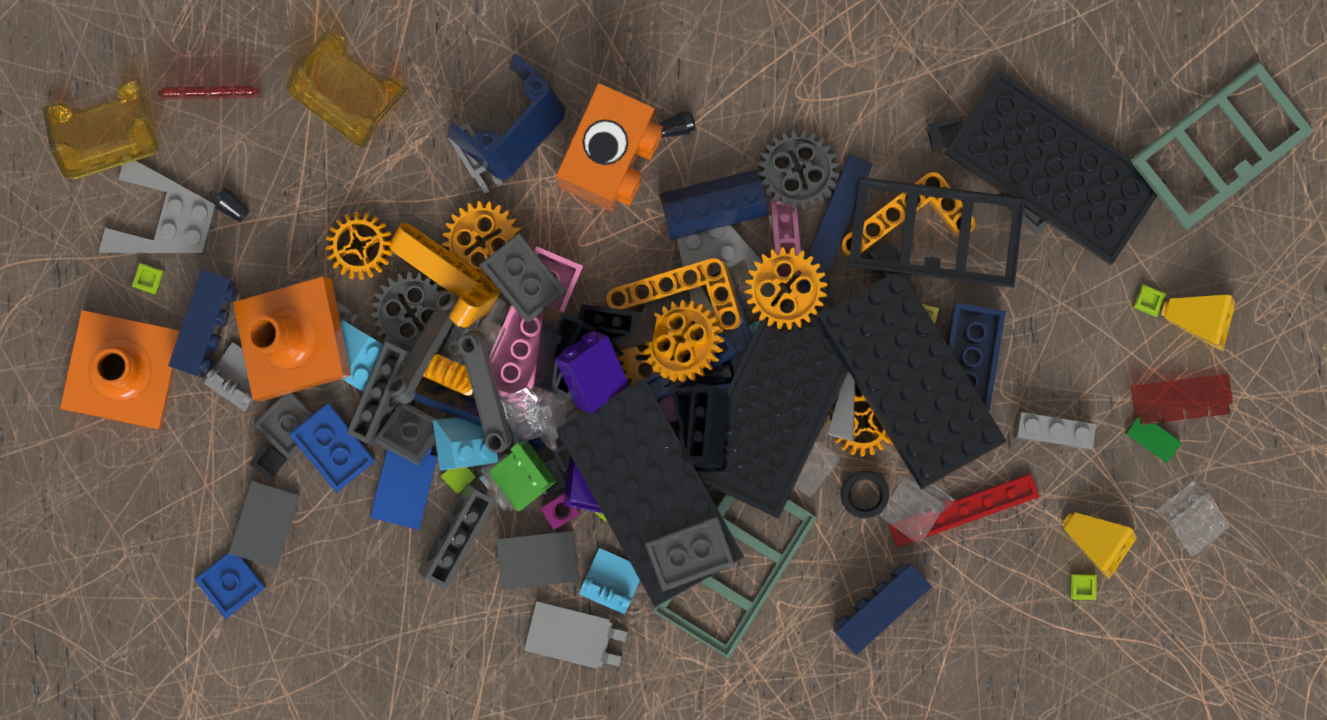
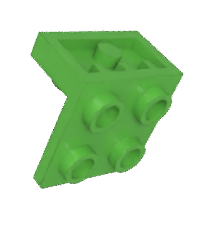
M528 441L519 442L511 448L512 453L489 471L491 477L517 511L523 510L557 482Z

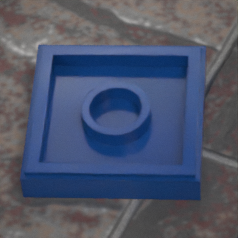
M228 553L194 579L225 619L266 588L244 558Z

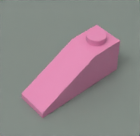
M771 198L774 251L777 255H780L781 247H784L786 254H789L791 248H795L796 255L798 256L801 248L797 205L793 212L791 211V204H787L782 209V201L779 200L773 204V198ZM788 264L781 265L778 269L779 276H789L792 270L791 266ZM798 271L795 276H800L801 271Z

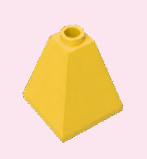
M1231 295L1171 298L1169 302L1165 301L1162 316H1165L1168 322L1210 346L1224 351L1236 302Z
M1076 512L1074 515L1069 513L1062 524L1065 527V532L1108 579L1111 578L1137 539L1134 530L1130 527Z

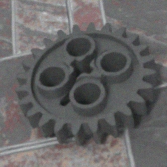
M792 130L790 138L785 133H782V141L774 137V147L766 145L765 149L769 154L761 153L760 158L765 162L758 163V168L764 171L759 172L758 176L760 179H765L761 182L762 187H768L765 196L773 194V204L781 200L782 209L787 204H791V211L793 212L796 205H800L802 212L805 210V204H809L814 209L815 201H818L820 204L824 203L822 195L830 198L831 192L828 188H836V183L832 181L839 177L838 173L833 172L839 168L838 163H832L836 159V154H828L831 150V145L823 147V138L818 142L814 141L815 133L809 138H806L804 130L800 137H797L794 130ZM789 151L793 152L798 169L803 170L802 179L808 187L807 191L802 187L798 172H794L795 164L788 153ZM801 151H808L812 157L804 160L798 154ZM782 159L787 161L789 165L784 169H780L775 163ZM811 173H817L820 175L821 180L819 182H812L808 179V176ZM794 182L797 184L798 189L788 191L785 188V184Z
M408 272L407 279H404L401 273L398 274V282L389 278V287L383 284L380 286L384 293H375L379 302L371 303V305L377 308V312H373L370 315L378 317V321L372 325L381 327L377 336L386 335L383 343L392 340L413 348L422 333L414 318L406 317L408 309L398 296L400 293L403 294L410 308H417L418 312L415 315L425 328L427 323L422 318L423 312L426 309L434 311L437 307V299L442 293L446 292V290H437L439 287L438 283L431 285V278L427 277L425 281L422 280V273L420 272L416 279H413L411 272ZM417 288L422 292V298L419 302L410 300L409 292L411 289ZM391 302H397L400 305L401 312L399 315L393 316L388 312V305ZM405 323H410L414 326L415 332L412 337H406L402 334L401 328Z

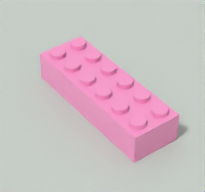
M536 246L534 252L567 291L548 308L564 313L583 266ZM511 305L489 357L500 398L524 407L535 380L543 312L527 324Z

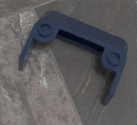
M516 53L512 57L510 69L525 81L523 85L524 94L532 101L529 107L502 137L492 130L485 129L479 131L471 139L454 123L449 126L447 136L499 180L510 179L562 122L565 115L564 105L547 80Z

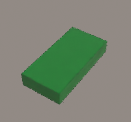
M1142 414L1138 415L1126 432L1128 437L1165 463L1169 462L1182 443Z

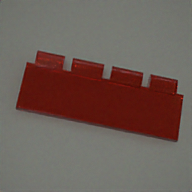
M253 85L235 86V89H231V86H210V90H206V87H185L184 90H181L180 87H162V91H158V96L162 100L262 98V92L260 89H254Z
M1229 374L1130 386L1135 416L1139 415L1141 425L1159 423V413H1161L1163 422L1184 420L1183 410L1186 412L1187 419L1208 417L1207 407L1210 409L1211 416L1230 414L1229 404H1233Z

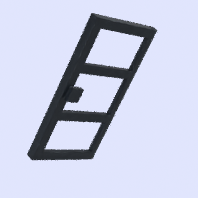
M859 177L848 267L1014 288L1025 198ZM868 189L908 194L899 263L860 258ZM918 195L963 201L955 270L940 268L941 259L934 257H925L924 266L910 264ZM974 202L1013 207L1005 276L966 271Z

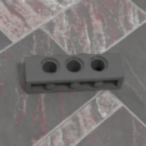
M385 341L347 434L367 444H377L375 442L376 436L398 403L388 392V385L393 378L397 377L413 348L398 341Z
M466 484L421 564L418 573L429 581L447 589L496 500L475 487Z

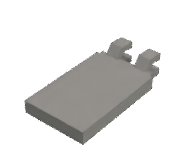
M536 601L524 651L596 669L602 667L603 663L619 667L622 656L606 653L608 641L611 638L626 642L628 632L612 628L613 623L610 622V619Z

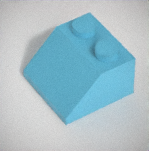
M341 319L340 323L351 376L343 378V380L364 392L383 344Z
M459 417L433 420L440 471L498 463L497 453L490 451L486 446V438L482 426Z

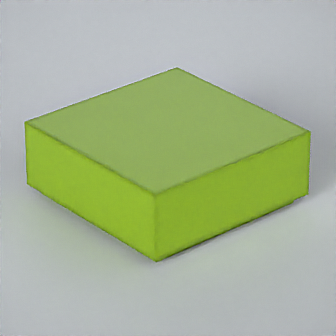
M139 263L132 287L157 295L165 271Z
M1142 284L1133 308L1157 317L1166 293Z
M467 467L450 469L441 475L458 495L464 490L466 484H470L476 478Z
M1070 574V599L1096 600L1097 575Z

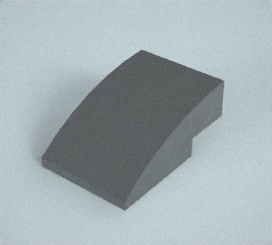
M573 531L497 539L502 590L578 581Z

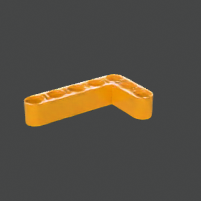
M935 172L926 174L914 183L926 185V180L935 179L939 187L951 188L944 178ZM901 193L864 222L860 254L904 221L907 203L906 196L908 194ZM918 195L919 203L916 211L929 202L949 229L956 236H959L960 230L957 228L956 222L962 216L963 203L960 200H952L954 203L953 210L946 211L941 206V201L944 198ZM895 209L899 214V219L893 222L889 221L886 217V211ZM973 216L971 221L970 233L975 227V220ZM875 224L879 228V235L875 237L869 236L866 232V226ZM852 232L846 235L841 243V251L847 257L850 256V251L846 247V242L852 239Z
M407 223L399 225L391 239L389 248L433 281L459 297L449 314L451 321L458 326L466 328L487 315L501 293L496 285L412 225Z
M716 258L707 259L613 288L606 297L610 308L627 310L706 285L715 316L720 321V327L726 330L736 329L743 320L728 266L723 260ZM713 263H718L721 266V273L717 277H713L709 272V268ZM690 270H694L697 274V280L693 284L687 283L685 278L686 273ZM667 277L673 281V288L668 292L662 288V281ZM642 285H646L649 288V295L645 299H641L638 295V289ZM721 287H725L728 290L729 295L725 301H720L716 295L717 290ZM618 292H622L625 296V303L621 306H617L614 302V297ZM728 311H732L736 316L734 324L730 326L724 322V315Z

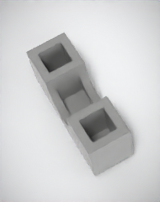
M1020 412L1017 416L1014 438L1091 450L1093 449L1096 424Z

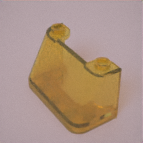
M328 29L293 66L286 89L296 101L358 147H365L405 97L409 88L397 78H387L382 82L345 54V39L340 34Z
M139 77L128 80L119 86L118 94L120 99L72 113L70 107L64 103H55L42 107L50 150L64 177L78 179L151 156L158 151L159 143Z

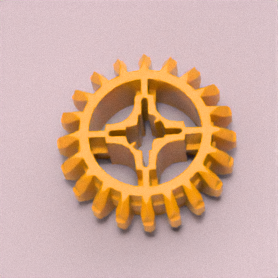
M359 212L354 213L355 220H351L349 214H346L345 219L347 223L343 224L340 219H337L336 223L340 228L337 230L334 227H330V231L335 236H326V240L333 242V245L325 246V250L334 252L328 255L327 259L329 261L337 259L332 267L337 269L342 265L343 267L340 270L342 276L350 270V279H354L356 272H358L360 280H364V272H367L369 277L373 278L372 269L375 268L381 273L383 270L378 264L382 262L384 265H388L389 262L383 257L384 255L392 256L393 254L392 251L386 250V247L391 245V241H385L386 238L391 236V232L386 231L382 233L386 228V224L381 223L379 226H376L379 218L376 216L369 222V213L364 214L363 220H360ZM356 226L368 227L374 230L377 235L361 237ZM349 230L351 240L348 245L339 250L341 237ZM355 235L362 243L366 242V246L363 247L364 250L362 251L364 258L357 249H353V245L356 242ZM380 242L379 252L375 259L370 262L368 250ZM357 255L363 266L350 265L342 257Z
M435 354L430 360L423 377L464 395H472L473 390L467 368L446 357Z
M855 391L854 403L867 402L861 391L860 396H857ZM871 407L864 413L855 411L853 434L855 440L861 432H868L877 437L874 441L858 443L854 440L849 441L841 438L834 440L835 443H839L841 440L845 442L841 447L842 450L847 449L848 445L852 446L850 450L851 455H854L856 449L859 448L860 456H865L866 448H868L870 455H874L875 450L873 446L875 445L882 451L884 449L880 443L882 440L887 444L890 443L884 428L880 431L873 424L872 417L874 412ZM870 412L866 421L869 427L867 429L862 427V429H858L855 433L859 424L856 417L860 416L863 418V416Z

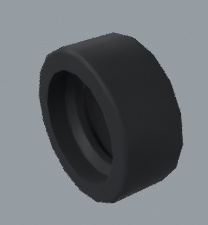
M871 471L856 472L843 483L841 490L842 504L846 511L855 517L862 519L875 517L882 513L888 504V485L877 473ZM860 480L872 481L879 489V501L871 509H859L851 501V488Z

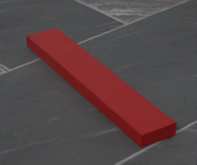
M1030 473L888 525L898 548L1039 498V494Z

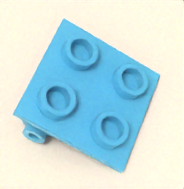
M599 548L579 594L625 614L640 580L628 560Z

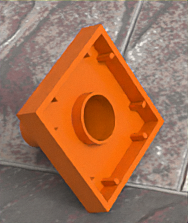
M322 276L233 302L253 400L264 401L351 376L331 278Z
M81 310L60 409L162 430L175 369L168 365L180 331ZM119 354L125 362V371L117 380L109 381L105 375L106 363L112 356Z

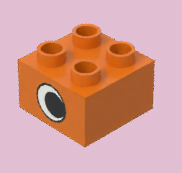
M598 83L556 175L558 188L611 212L614 211L618 201L630 206L642 181V173L634 170V165L639 156L651 161L663 135L661 133L663 126L654 123L655 108Z

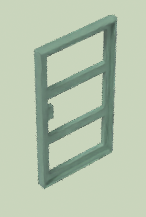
M1257 61L1130 160L1186 231L1310 135L1313 129L1264 67ZM1255 75L1298 129L1296 133L1271 152L1267 150L1227 99L1230 94ZM1217 104L1261 159L1253 166L1246 159L1233 168L1239 177L1228 186L1184 132L1185 129ZM1174 138H1176L1218 192V194L1191 215H1188L1146 161Z
M726 494L717 506L722 517L734 500V498ZM788 500L784 509L801 519L802 523L782 554L724 519L735 538L776 563L752 602L711 576L701 581L704 585L746 610L726 645L667 609L671 599L654 607L652 611L722 654L724 658L730 659L817 517Z

